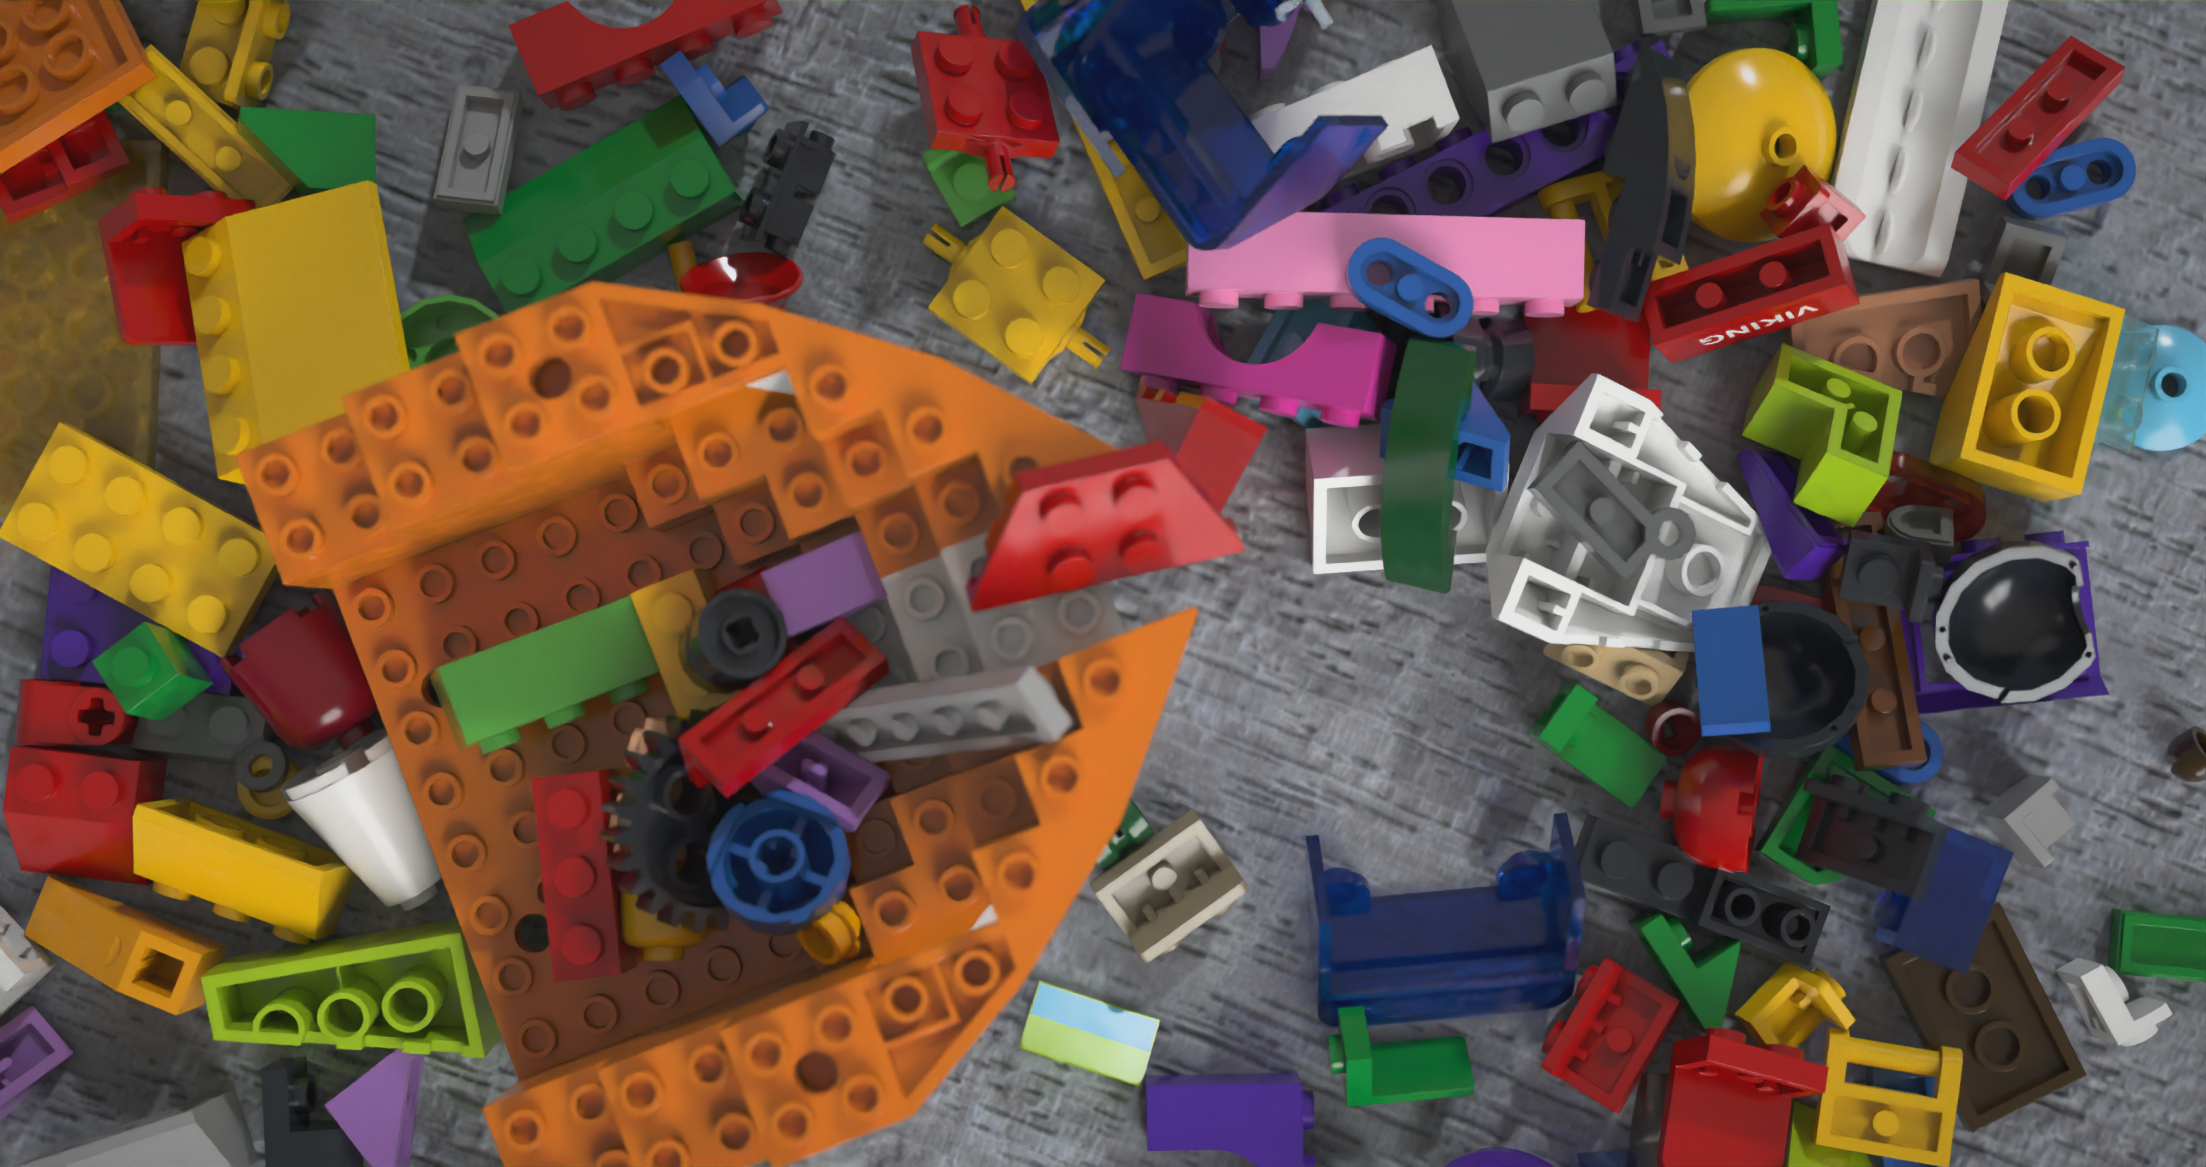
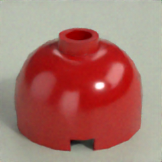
M1732 744L1713 745L1697 751L1683 763L1677 781L1665 780L1661 798L1660 818L1672 820L1675 842L1686 857L1698 865L1709 869H1720L1730 873L1740 871L1748 874L1756 828H1754L1756 808L1759 807L1762 757Z

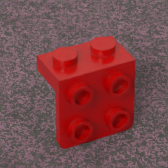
M147 187L131 191L127 194V199L98 221L119 335L129 345L197 346L181 243L226 216L256 209L255 201L227 198V194L222 191H204L191 196L168 195L166 189L159 187Z
M1575 305L1564 307V316L1529 317L1525 316V306H1523L1522 322L1526 323L1532 334L1535 361L1531 382L1526 392L1518 399V416L1537 417V426L1539 427L1591 374H1600L1651 400L1660 410L1661 390L1648 389L1651 334L1644 307H1642L1637 323L1613 317L1598 309L1579 313Z
M1711 1027L1706 1029V1035L1675 1041L1673 1043L1656 1157L1658 1167H1783L1792 1098L1825 1093L1829 1067L1805 1061V1052L1796 1047L1766 1044L1764 1049L1745 1044L1746 1035L1731 1029Z

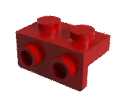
M1606 957L1599 967L1596 965L1590 966L1580 979L1574 993V997L1579 1002L1568 1021L1559 1020L1548 1033L1542 1046V1053L1547 1056L1541 1065V1069L1562 1079L1614 1113L1620 1114L1684 1003Z

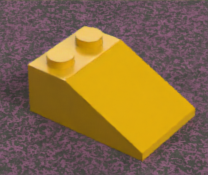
M2007 272L2000 274L1942 405L1927 467L2044 503L2081 495L2126 309Z

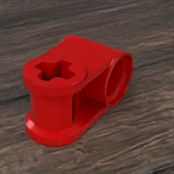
M19 679L15 743L40 746H100L132 743L139 717L126 714L108 686L82 685L79 681ZM106 711L114 712V722L106 721Z

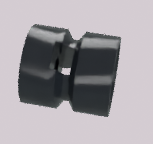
M1446 314L1431 315L1433 318H1443L1446 316ZM1470 317L1468 323L1459 332L1449 338L1441 339L1477 347L1473 381L1487 401H1516L1526 392L1532 379L1535 361L1532 334L1526 323L1515 318L1483 317L1476 320Z
M735 588L719 593L687 622L679 637L678 656L683 671L695 685L710 693L730 694L745 689L778 663L783 654L787 641V627L783 614L770 598L756 590Z

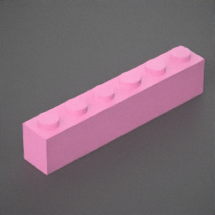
M1190 209L1187 218L1185 296L1199 297V306L1205 308L1238 307V298L1264 299V308L1271 310L1303 309L1304 300H1330L1329 310L1368 311L1369 307L1359 302L1351 294L1346 283L1345 272L1348 260L1353 252L1362 243L1373 238L1393 239L1460 276L1472 292L1474 302L1472 315L1474 316L1499 314V305L1525 306V316L1561 317L1564 316V307H1572L1581 301L1584 295L1585 220ZM1373 263L1367 268V277L1372 284L1384 286L1390 281V272L1385 265ZM1431 295L1425 301V309L1427 313H1433L1434 303L1447 304V302L1441 296Z

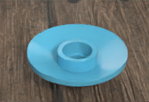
M2170 325L2147 326L2121 337L2117 343L2101 414L2111 430L2127 443L2151 451H2168L2182 448L2202 437L2206 433V343L2195 334ZM2166 374L2173 376L2177 383V393L2173 397L2166 395L2161 387L2162 379Z

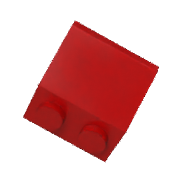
M11 746L3 814L21 871L141 885L152 884V880L134 874L133 814L137 804L163 800L168 758L66 746Z

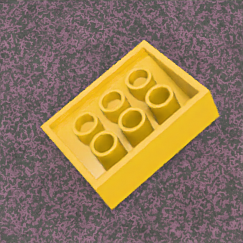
M366 180L226 216L181 243L218 479L246 485L235 458L236 454L343 414L346 410L341 399L342 396L410 370L376 183Z

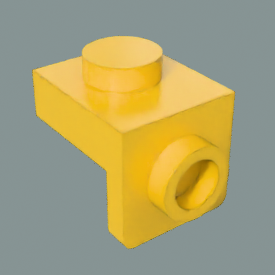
M1787 960L1735 1013L1736 1017L1762 1049H1764L1766 1044H1781L1798 1048L1824 1020L1844 1030H1847L1855 1022L1854 1017L1841 1001L1846 996V993L1834 978L1819 968H1816L1811 973Z

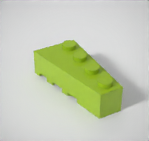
M458 918L314 942L308 945L303 944L227 957L201 976L213 1039L216 1041L300 1046L302 1043L336 1045V1049L349 1050L378 1047L402 1049V1053L429 1055L432 1051L462 1053V1057L485 1059L500 1039L497 1021Z

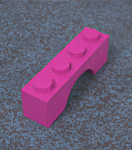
M1137 293L1120 368L1141 378L1139 388L1141 385L1148 386L1157 392L1161 388L1175 395L1177 394L1178 386L1200 389L1199 395L1207 396L1226 406H1236L1238 396L1260 400L1259 410L1287 417H1296L1298 407L1321 411L1319 420L1322 422L1347 428H1358L1360 418L1379 422L1381 420V407L1386 400L1397 345L1381 333L1318 323L1307 340L1288 356L1266 364H1245L1237 362L1227 351L1222 342L1217 317L1214 313L1204 307H1200L1196 302Z

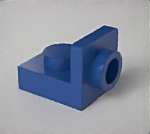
M678 51L660 64L662 70L719 147L732 137H738L748 132L755 125L757 119L769 110L767 103L746 76L739 77L724 88L706 63L695 70L681 51Z

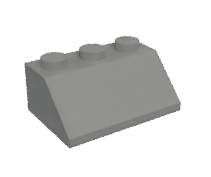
M236 1088L55 1146L12 1167H248L257 1162L258 1157Z

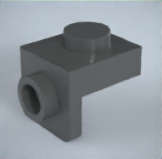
M2001 216L1977 278L1979 280L1980 296L1984 303L1987 305L1999 275L2005 272L2050 286L2069 240L2066 233L2062 230Z

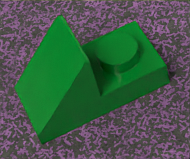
M1648 908L1627 921L1675 997L1684 1003L1683 1009L1695 1028L1705 1035L1707 1028H1722L1740 952V941L1724 935L1689 957L1687 952L1695 947L1694 943L1674 915L1665 919L1661 913Z

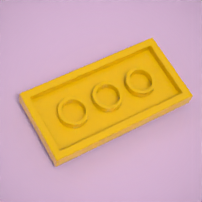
M62 422L58 423L0 528V537L222 658L235 653L279 572L262 528L74 426Z

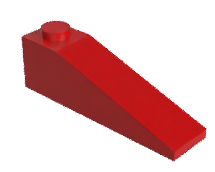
M1141 385L1135 396L1134 403L1147 443L1162 440L1180 461L1183 472L1186 475L1193 476L1208 493L1212 505L1220 513L1260 444L1267 427L1207 396L1180 392L1177 396L1166 389L1159 388L1157 392L1148 386Z

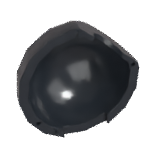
M2034 540L1998 542L1968 556L1943 583L1939 600L1934 607L1931 618L1935 648L1946 673H1949L1967 690L1998 699L2000 703L2036 701L2070 685L2092 664L2096 656L2092 632L2087 626L2079 600V586L2084 585L2080 561L2067 551Z
M1772 600L1764 602L1759 606L1770 732L1724 736L1732 745L1762 758L1807 757L1840 741L1856 723L1867 702L1869 667L1859 645V637L1835 614L1806 602ZM1696 675V678H1695V686H1696L1697 691H1698V683H1697V675Z

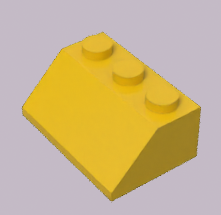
M186 797L137 804L133 814L134 874L153 880L152 890L178 900L188 901L192 895L214 903L212 911L215 914L230 920L248 923L251 917L260 919L274 925L272 933L275 936L293 943L308 945L311 939L318 940L335 933L356 874L333 851Z

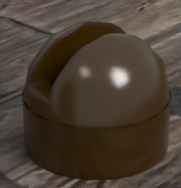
M2193 726L2179 734L2168 745L2165 759L2169 765H2172L2171 772L2176 778L2184 782L2196 783L2206 780V732L2198 726Z

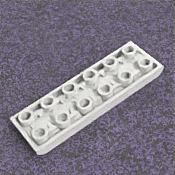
M1872 0L1829 183L1856 204L1866 215V218L1842 242L1847 258L1935 279L1941 277L1949 260L1968 179L1952 169L1951 164L1955 151L1980 127L2009 0Z

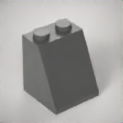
M1437 0L1444 56L1492 143L1617 105L1614 52L1592 0Z

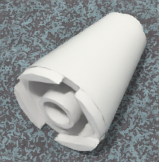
M385 727L367 734L345 751L341 747L332 752L334 756L320 764L317 768L312 763L288 779L280 787L288 805L386 907L400 904L404 911H408L430 900L439 892L435 883L442 876Z

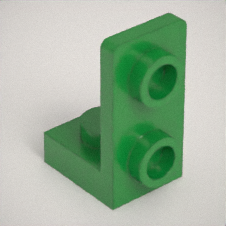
M1706 0L1703 3L1707 25L1795 18V23L1790 25L1788 32L1789 55L1804 63L1817 78H1826L1843 64L1837 0Z
M1563 683L1530 728L1527 735L1624 805L1629 807L1635 806L1666 763V755L1597 706L1595 703L1598 698L1579 684Z

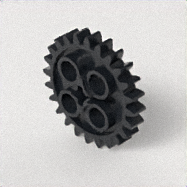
M691 709L689 723L685 718L671 715L666 717L667 737L659 732L645 730L642 733L648 749L645 755L628 750L624 752L623 756L633 771L629 778L620 775L610 776L609 781L623 793L620 801H610L602 804L601 809L618 817L617 825L601 832L600 839L619 844L620 849L605 862L607 867L619 871H628L617 887L620 891L634 896L639 894L635 904L638 910L652 915L657 912V921L673 927H677L681 922V927L698 933L702 932L705 924L720 931H727L731 915L714 892L711 876L708 871L706 857L712 834L730 809L742 802L744 806H747L755 800L765 798L750 781L740 787L734 795L731 794L726 798L711 782L698 788L688 778L678 738L712 714L711 711ZM680 777L682 792L678 801L671 806L669 799L670 789L673 783ZM686 845L687 860L683 868L676 873L674 867L675 858L679 850Z

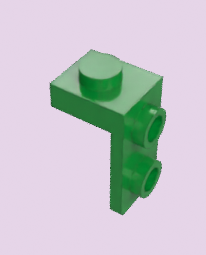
M1364 1006L1338 1008V1034L1327 1035V1050L1331 1075H1342L1347 1107L1470 1096L1473 1094L1474 1079L1464 1037L1450 1036L1370 1044Z

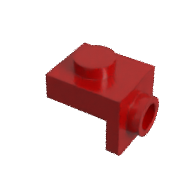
M1805 164L1793 177L1784 179L1773 189L1767 200V207L1760 213L1771 231L1779 239L1830 223L1842 242L1866 218V215L1856 204Z

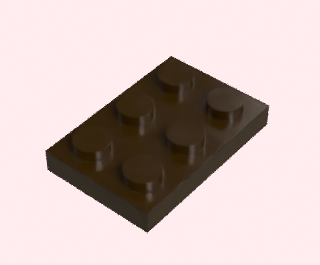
M1990 900L1878 956L1923 1048L1938 1051L1939 1046L1942 1045L1962 1050L1963 1063L1956 1113L1964 1129L1974 1133L2087 1076L2000 902Z

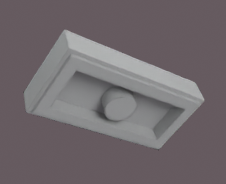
M457 84L434 194V201L438 209L502 215L524 104L520 91Z

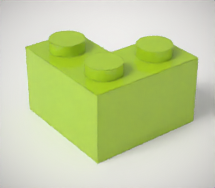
M1782 343L1750 395L1742 436L1759 442L1768 448L1776 449L1801 459L1793 498L1794 504L1809 509L1821 516H1826L1854 527L1889 477L1903 391Z

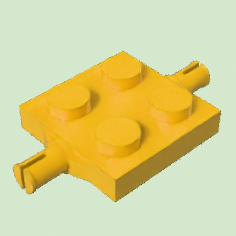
M1004 206L1000 208L983 233L969 241L968 244H965L940 226L938 222L931 228V234L927 233L922 245L927 246L952 265L947 282L928 306L929 312L1028 384L1032 385L1048 361L1066 348L1093 366L1095 370L1102 364V358L1105 359L1112 348L1110 346L1108 347L1082 328L1086 309L1105 285V279Z

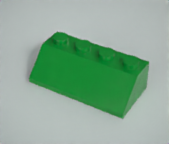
M680 94L505 195L502 215L474 213L463 219V223L481 270L507 314H510L590 282L609 284L667 251V246L686 240L742 207L744 200L689 105Z

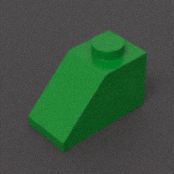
M240 106L237 117V132L302 197L366 180L376 183L375 114Z

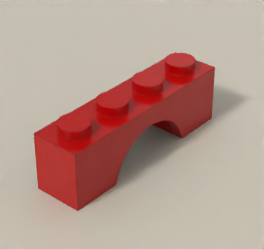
M675 0L663 14L648 23L630 28H613L588 19L566 1L508 26L537 96L550 109L560 106L561 110L566 111L590 103L597 97L596 90L619 82L620 86H629L648 79L655 73L654 66L663 63L678 51H681L686 59L691 61L709 53L714 48L712 42L736 33L737 37H748L757 34L772 24V17L783 12L778 0Z

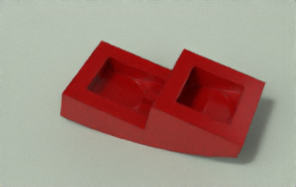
M101 111L0 174V207L9 224L73 198L131 166L105 111Z

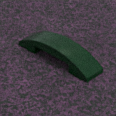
M1413 335L1409 338L1393 403L1383 472L1381 549L1386 580L1447 594L1451 590L1457 531L1450 529L1458 444L1461 418L1471 408L1477 347L1419 335Z

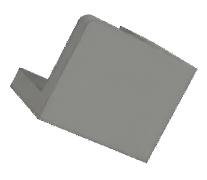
M2025 774L1978 814L2019 863L2045 868L2054 861L2047 848L2076 824L2053 797V794L2060 789V786L2052 777Z

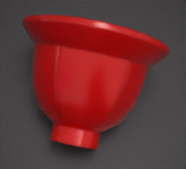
M745 252L717 257L696 265L681 277L679 286L684 294L762 304L787 312L788 300L801 287L804 275L801 268L794 261L772 253Z

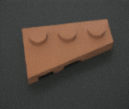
M1965 279L1858 295L1859 305L1784 328L1787 345L1893 388L1946 398L1982 316L1979 280Z

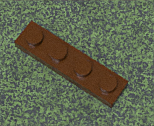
M1881 511L1863 513L1854 527L1829 518L1846 542L1850 530L1884 535L1885 532ZM1843 556L1820 577L1826 611L1838 616L1859 637L1858 642L1869 667L1867 702L1856 723L1848 732L1855 772L1919 766L1927 761L1899 608L1838 599L1837 585Z

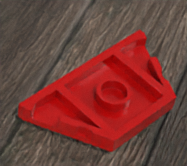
M1162 440L1015 473L1004 498L1005 510L1003 515L993 522L984 542L988 556L979 576H969L965 590L971 612L976 613L1242 552L1243 542L1235 523L1229 517L1224 519L1212 505L1206 490L1193 476L1186 475L1183 472L1178 458Z

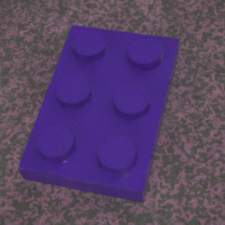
M51 565L40 677L106 683L92 663L95 658L144 622L163 628L166 627ZM183 637L213 682L212 685L202 692L238 695L239 688L219 665V661L223 658ZM238 645L235 653L242 659V650Z

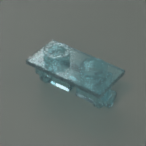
M2124 314L2093 446H2099V442L2121 451L2132 453L2136 431L2143 417L2142 405L2150 369L2156 359V342L2159 329Z

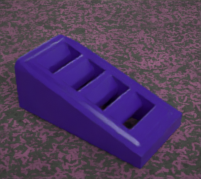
M1745 448L1737 458L1781 574L1785 579L1816 580L1844 556L1847 542L1828 517L1821 516L1793 503L1798 474L1782 453Z

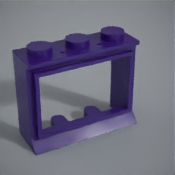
M2064 530L2024 535V541L2034 540L2067 551L2080 561L2084 585L2079 586V600L2087 626L2092 632L2096 655L2092 664L2070 685L2036 701L2000 703L1998 699L1967 690L1958 681L1927 684L1920 623L1907 621L1905 610L1899 608L1919 715L2109 695L2100 674L2086 547H2090L2089 541L2065 543ZM2001 537L1960 541L1962 554L1952 555L1950 565L1935 563V565L1943 566V579L1949 578L1968 556L2001 542Z

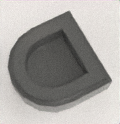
M1906 505L1896 508L1888 515L1884 535L1929 542L1935 563L1950 565L1954 547L1953 510L1951 508L1926 505Z

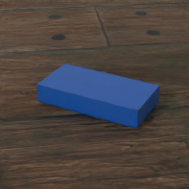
M1758 605L1691 610L1702 736L1770 732Z

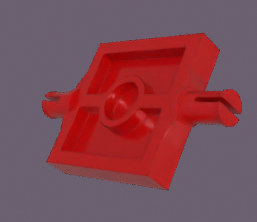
M965 4L959 6L953 12L958 35L917 31L911 45V54L930 149L962 151L984 160L989 189L996 192L999 186V191L1004 192L1013 188L1016 182L1010 159L1019 156L1052 158L1060 143L1038 43L987 37L983 34L979 8L972 5L969 11V5Z

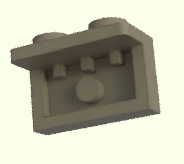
M1193 808L1089 882L1095 895L1129 938L1135 951L1144 963H1148L1158 955L1166 954L1177 948L1186 935L1210 918L1226 913L1233 907L1237 899L1249 890L1246 882Z

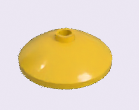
M1745 48L1734 50L1710 61L1686 85L1694 122L1696 150L1695 190L1691 219L1701 228L1717 237L1731 241L1760 242L1776 237L1760 213L1767 207V200L1771 192L1781 181L1788 177H1793L1805 164L1829 183L1837 150L1836 121L1825 88L1804 63L1785 52L1775 49ZM1777 138H1779L1780 147L1776 155L1774 146Z

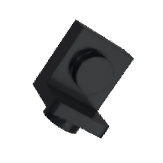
M1850 530L1837 585L1838 599L1904 609L1907 621L1922 623L1926 604L1936 605L1939 600L1943 583V566L1935 565L1929 542Z

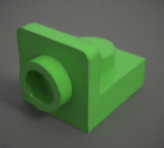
M928 149L921 154L925 168L962 231L998 211L1002 206L1005 207L1017 200L1012 188L1004 192L999 191V186L996 192L989 189L984 160L962 151Z

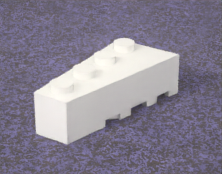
M1432 45L1402 58L1381 64L1369 72L1345 82L1336 81L1322 86L1308 95L1309 97L1288 106L1285 103H1278L1263 108L1249 116L1250 122L1227 131L1225 125H1220L1191 137L1190 142L1192 146L1183 150L1181 162L1199 209L1265 211L1391 164L1406 156L1415 155L1435 147V143L1450 134L1460 118Z

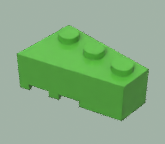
M631 596L437 667L430 678L459 751L479 744L484 755L522 740L518 728L544 718L549 730L587 715L583 703L607 693L612 705L648 692L650 688L646 678L654 676L660 670Z

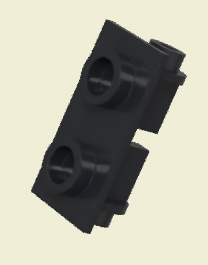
M805 121L789 122L784 130L778 128L773 133L763 157V163L769 165L762 185L760 189L753 187L750 190L739 214V222L745 224L739 239L761 242L763 235L768 236L764 248L785 257L788 256L791 246L798 248L814 206L793 197L797 186L815 195H819L836 156V153L831 150L835 142L834 138L816 130L811 131L808 139L804 137L809 125Z

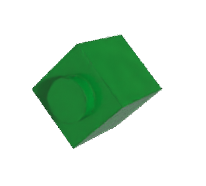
M147 622L139 625L92 661L126 714L160 722L164 721L213 684L181 635L170 629Z

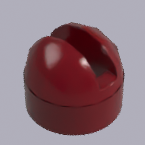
M1666 700L1653 705L1644 717V732L1647 739L1665 755L1677 756L1684 754L1699 739L1701 726L1698 717L1680 702ZM1666 719L1673 733V736L1667 738L1665 737L1662 725Z

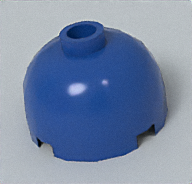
M783 790L765 793V799L755 800L747 806H744L742 802L728 811L713 831L706 858L714 892L733 918L755 932L785 936L809 930L814 926L811 925L814 920L829 913L832 906L840 902L845 894L851 863L845 834L828 807L807 794Z

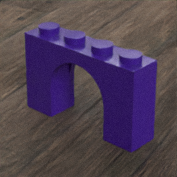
M1298 1073L1145 1075L1147 1151L1222 1150L1238 1154L1257 1167H1315L1314 1154L1303 1155V1129H1314L1313 1090H1302V1082Z

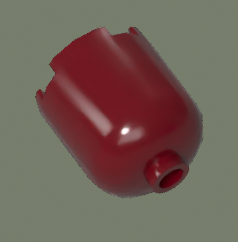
M325 588L311 597L317 606L316 609L310 611L306 606L296 612L294 608H291L241 643L239 647L246 655L243 660L235 653L219 661L222 669L275 733L290 747L301 751H317L331 745L335 741L345 751L376 728L369 719L378 710L337 599L329 589Z

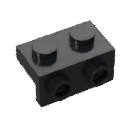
M1832 773L1828 784L1806 777L1802 790L1816 798L1794 858L1804 863L1923 902L1949 829L1948 826L1927 815L1930 804L1896 792H1891L1888 802L1867 796L1870 786Z

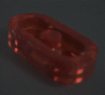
M1896 451L1892 453L1889 477L1897 476L1903 479L1896 482L1886 480L1867 507L1871 512L1881 511L1882 517L1885 519L1888 518L1890 512L1906 505L1951 508L1953 510L1954 542L1964 541L1978 534L1984 527L1987 518L1986 495L1977 482L1915 456ZM1955 498L1962 502L1956 505H1949L1943 501Z

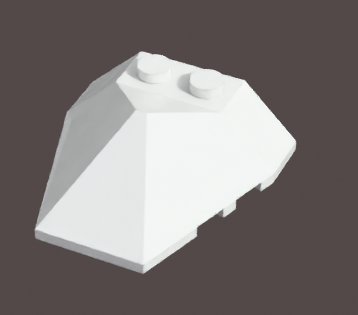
M1591 374L1534 431L1486 548L1492 618L1548 643L1590 644L1605 647H1638L1695 652L1691 610L1749 606L1771 554V549L1758 514L1728 482L1720 481L1700 460L1702 454L1689 441H1682L1661 419L1664 414L1651 400L1600 374ZM1580 440L1650 513L1665 507L1681 509L1687 513L1695 526V541L1690 551L1681 558L1664 560L1650 555L1626 581H1617L1527 488L1570 442ZM1665 521L1661 524L1658 530V537L1662 544L1671 546L1678 539L1679 533L1674 523Z

